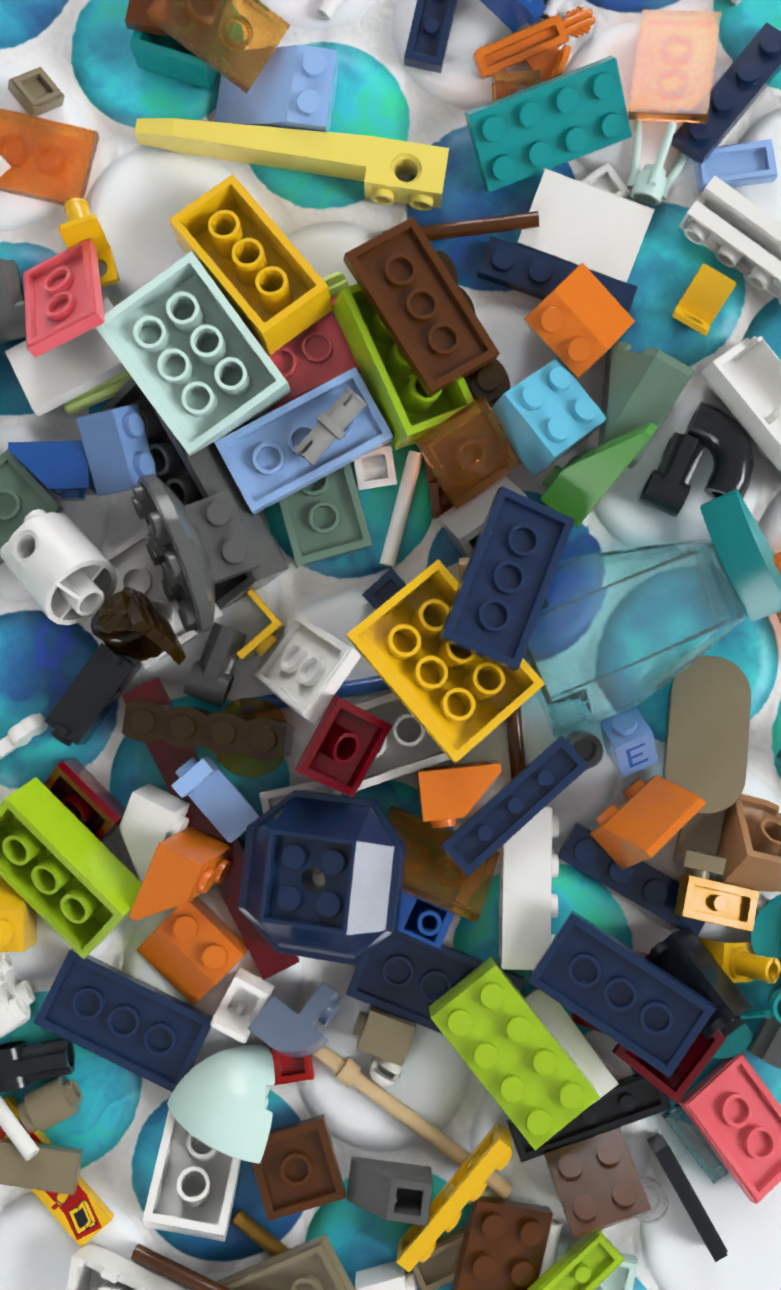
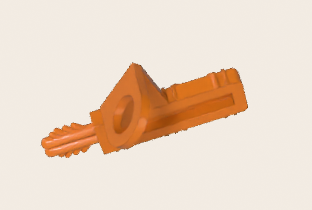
M578 6L576 10L567 11L564 20L561 19L560 14L551 16L549 19L546 18L544 21L533 26L521 29L519 32L516 31L514 34H510L494 43L480 47L473 54V60L480 78H490L492 75L495 76L501 71L525 62L540 83L562 75L571 52V47L566 45L569 41L568 35L578 38L579 35L583 36L584 33H589L591 25L596 22L595 17L592 16V9L584 11V7L580 8Z

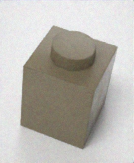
M370 1005L367 1013L359 1012L352 1034L358 1036L356 1050L403 1066L416 1030V1023Z

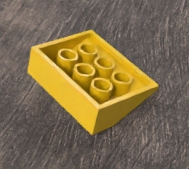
M438 559L347 633L346 637L455 764L543 687L545 683L524 658L519 669L512 671L438 639L460 585Z

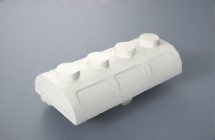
M754 336L750 340L748 338L744 339L715 359L700 374L707 381L709 390L715 396L721 398L731 411L733 419L746 429L756 442L759 452L771 460L781 475V360L761 336L758 338Z

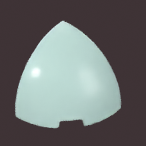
M237 1046L220 1051L197 1064L178 1083L167 1102L173 1117L186 1131L207 1146L228 1156L260 1164L268 1141L273 1113L267 1110V1096L271 1086L275 1084L274 1063L269 1046Z

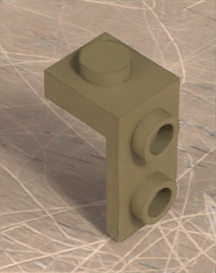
M726 809L713 814H695L679 830L673 861L686 867L685 874L703 879H709L710 872L720 875L724 874L727 859L716 854Z

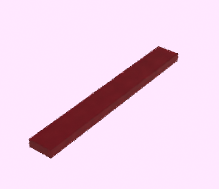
M159 677L122 695L126 704L134 701H159L173 706ZM165 741L145 742L170 794L190 803L185 816L189 818L187 828L192 826L232 847L227 858L231 862L230 869L222 883H216V886L263 980L299 963V956L277 953L238 909L244 846L240 838L238 837L231 843L227 842L189 796L181 798L171 786L179 779L175 772L193 757L198 762L200 761L195 748H178Z

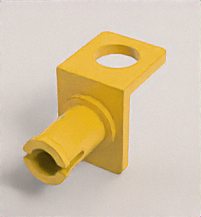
M72 198L64 205L68 222L58 226L67 248L90 239L97 248L98 263L107 265L106 273L100 277L101 288L118 283L120 277L111 246L95 214L90 215L89 204L85 199Z
M697 936L733 983L751 982L753 979H757L768 984H774L778 980L781 971L779 960L774 957L756 955L751 941L720 942Z

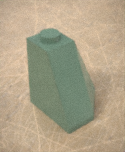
M616 341L606 357L601 411L607 417V420L599 428L598 446L650 422L655 424L657 429L652 437L627 466L632 469L641 459L695 370L659 349L646 347L644 352L639 351L636 353L630 351L632 346L629 343Z

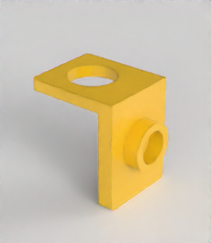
M703 263L675 307L672 317L706 336L711 323L736 286V281Z
M249 589L247 594L272 623L236 653L243 661L248 660L256 652L262 656L278 642L275 635L285 627L252 589Z

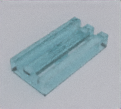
M676 1103L674 1105L676 1108L670 1113L667 1110L662 1114V1117L715 1184L729 1172L681 1105ZM681 1117L686 1120L720 1166L718 1168L712 1169L676 1122Z

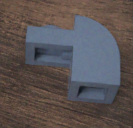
M323 981L300 1013L297 1014L273 995L247 1029L282 1055L296 1058L309 1056L322 1049L329 1040L318 1031V1028L321 1024L327 1026L334 1019L340 1009L337 1003L341 997L336 990Z

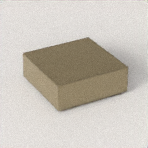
M42 67L11 78L8 82V90L31 118L63 105L65 95Z

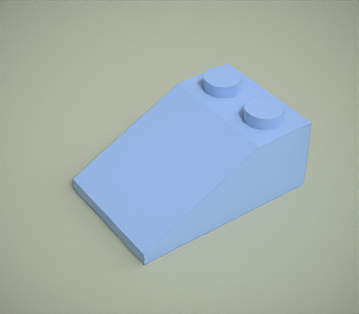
M291 45L224 53L214 122L330 132L339 74L337 50Z

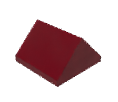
M334 695L294 770L354 798L392 725Z
M77 759L60 762L44 785L103 843L119 827L126 808Z
M700 1032L670 1078L619 1043L612 1052L675 1103H678L727 1038L718 1033L707 1040Z

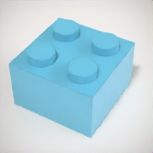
M559 357L505 392L485 415L533 477L585 441L607 420V417Z

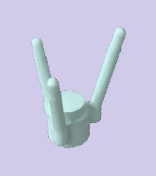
M638 112L635 116L631 171L626 187L632 189L630 196L635 201L644 205L657 206L661 200H667L671 186L689 157L682 153L668 177H665L666 170L662 167L677 127L676 122L672 121L669 123L654 165L646 164L643 170L639 171L643 113Z

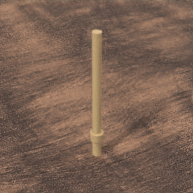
M326 1045L316 1053L311 1054L336 1073L335 1079L346 1087L352 1085L457 1165L461 1166L470 1155L468 1151L360 1071L361 1066L349 1057L343 1059ZM493 1172L486 1180V1186L503 1199H506L512 1191L513 1185L496 1172Z

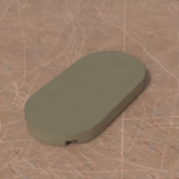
M702 656L686 663L672 679L668 699L663 778L701 797L706 804L696 814L704 815L723 811L733 805L740 797L746 780L751 689L741 669L731 661L718 656Z

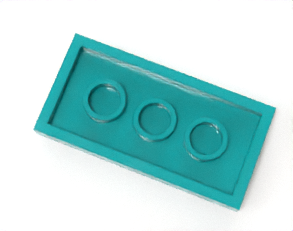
M613 56L603 58L464 112L484 189L487 192H492L541 173L545 168L551 169L632 137L617 59Z

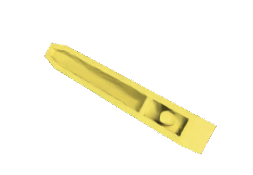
M137 118L134 132L139 144L172 152L364 182V197L371 198L373 202L382 205H391L394 202L409 204L411 208L420 211H429L432 208L440 209L449 154V148L366 135L177 118ZM401 172H410L415 178L412 181L403 182L396 176Z

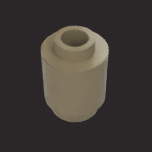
M65 1076L53 1079L26 1094L24 1101L18 1104V1114L22 1124L30 1133L37 1130L41 1132L46 1131L79 1112V1102L83 1100L82 1092L74 1079L68 1080Z

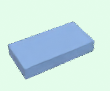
M772 139L719 146L712 151L703 164L694 161L698 192L704 191L714 175L732 188L774 182L778 177Z

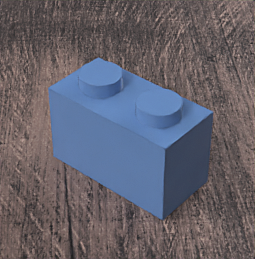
M138 403L76 418L97 496L132 490V486L137 484L140 477L151 473L157 476L155 462L150 452L145 425Z

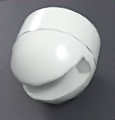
M375 1056L372 1057L369 1070L373 1081L382 1086L394 1084L401 1075V1066ZM379 1064L386 1070L394 1073V1075L389 1077L375 1068Z

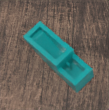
M735 489L702 504L700 510L716 552L751 622L780 612L781 574L773 562L774 552L739 491Z

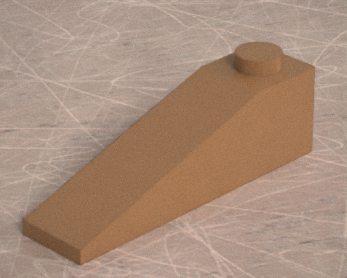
M741 794L737 801L726 809L717 850L718 856L727 859L724 874L721 875L723 883L755 891L781 892L780 806L765 799Z

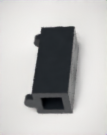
M101 643L44 722L53 727L50 733L67 746H71L72 743L76 745L86 744L141 667L126 656Z
M690 927L670 934L664 941L655 945L650 950V953L644 957L715 1004L716 1010L701 1031L707 1040L720 1032L727 1038L745 1024L741 1016L750 1010L752 1006Z

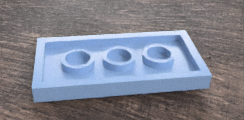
M356 367L214 443L254 515L391 442L393 435ZM349 387L354 391V395L358 394L366 402L367 406L343 431L345 436L340 441L336 439L316 461V464L312 466L294 448L296 445H299L318 423L316 418L319 414L323 413L325 415L343 395L346 388Z

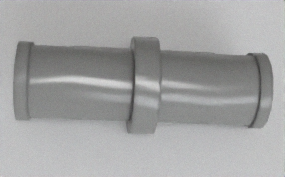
M349 387L346 388L343 395L325 415L323 413L319 414L316 418L318 423L299 445H296L294 448L312 466L316 464V461L336 439L340 441L345 436L343 432L345 428L367 406L366 402L358 394L354 395V391Z

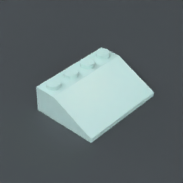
M192 251L105 313V323L96 327L189 456L257 418L291 393L286 379Z

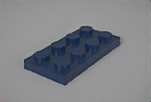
M501 486L496 491L438 639L509 670H518L575 519Z
M573 910L527 980V982L669 1078L716 1010L714 1003Z
M397 930L357 964L346 995L443 1034L430 1018L429 1006L485 961L444 944L438 949ZM503 970L516 988L521 991L525 981L524 977L511 971Z
M71 948L34 1024L173 1092L182 1078L190 1071L211 1028L210 1022L213 1016L91 955H88L83 960Z

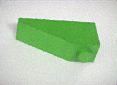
M650 422L572 458L563 469L556 465L542 483L548 489L540 500L551 509L575 519L573 526L578 528L652 437L657 426Z

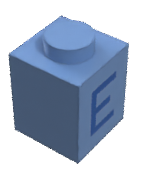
M636 706L599 721L606 752L622 778L659 763L653 732Z

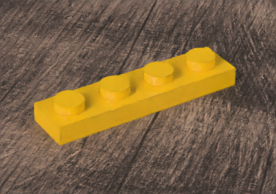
M499 1122L493 1126L430 1202L428 1225L412 1224L400 1238L397 1249V1264L410 1272L419 1261L424 1263L431 1256L439 1236L444 1230L450 1232L456 1226L464 1206L469 1200L475 1202L485 1190L486 1180L494 1170L501 1171L509 1162L513 1152L510 1130Z

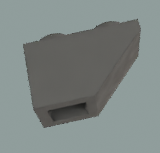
M352 1156L346 1200L387 1221L427 1226L433 1186L431 1167Z

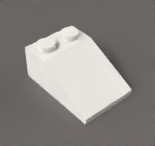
M170 1110L168 1111L142 1221L145 1227L225 1242L242 1160L221 1153L199 1141L177 1122Z

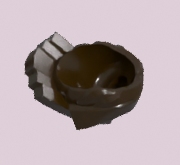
M124 587L122 591L115 593L107 599L91 619L92 633L108 647L124 656L144 661L149 658L158 657L165 651L178 665L186 658L182 645L165 615L140 591Z

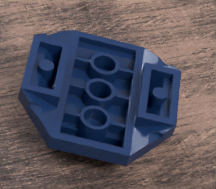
M294 790L247 826L238 909L277 953L356 965L398 930L407 846L384 815L385 812L376 799L353 798L345 795ZM315 868L320 869L324 874L325 884L322 889L318 888L313 882Z

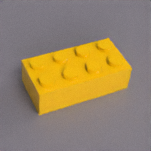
M233 174L168 219L178 245L186 254L191 251L247 328L269 355L333 310L328 285Z

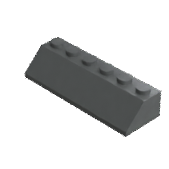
M131 377L100 412L138 403L145 425L150 452L155 462L157 477L174 492L184 506L230 490L242 518V526L246 535H249L261 565L258 569L215 585V603L222 610L246 597L249 589L255 592L289 569L259 514L253 515L215 443L213 442L189 456Z

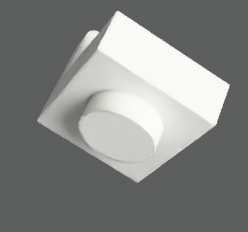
M239 967L210 1022L211 1027L241 1043H246L251 1033L247 1028L266 1005L275 986Z

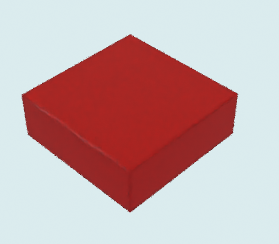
M269 1046L274 1063V1085L314 1079L312 1055L298 1058L288 1057L276 1052Z

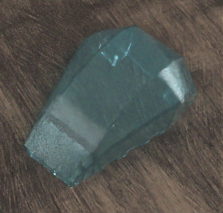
M712 539L575 556L559 562L523 656L525 661L545 683L536 692V695L554 737L576 731L638 706L742 623L748 615L724 570Z

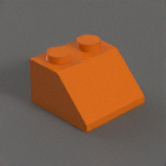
M583 262L524 318L577 378L603 356L635 322Z
M491 760L426 767L417 770L420 813L423 822L430 821L432 828L455 826L456 818H465L502 772L501 763Z
M655 775L645 782L639 777L622 792L626 799L618 807L612 803L595 818L599 825L590 832V835L623 870L652 858L706 802L696 794L659 775Z
M192 826L158 843L129 917L137 921L188 903L201 893L206 894L211 886L216 883L220 884L225 879L231 866V862L227 858L232 847Z
M198 896L188 903L179 905L137 949L192 1006L216 986L245 956L248 950L245 942Z

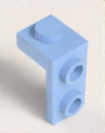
M193 757L175 772L179 779L171 785L181 798L189 796L227 842L231 843L246 831L249 824L260 817L210 757L202 758L199 762Z

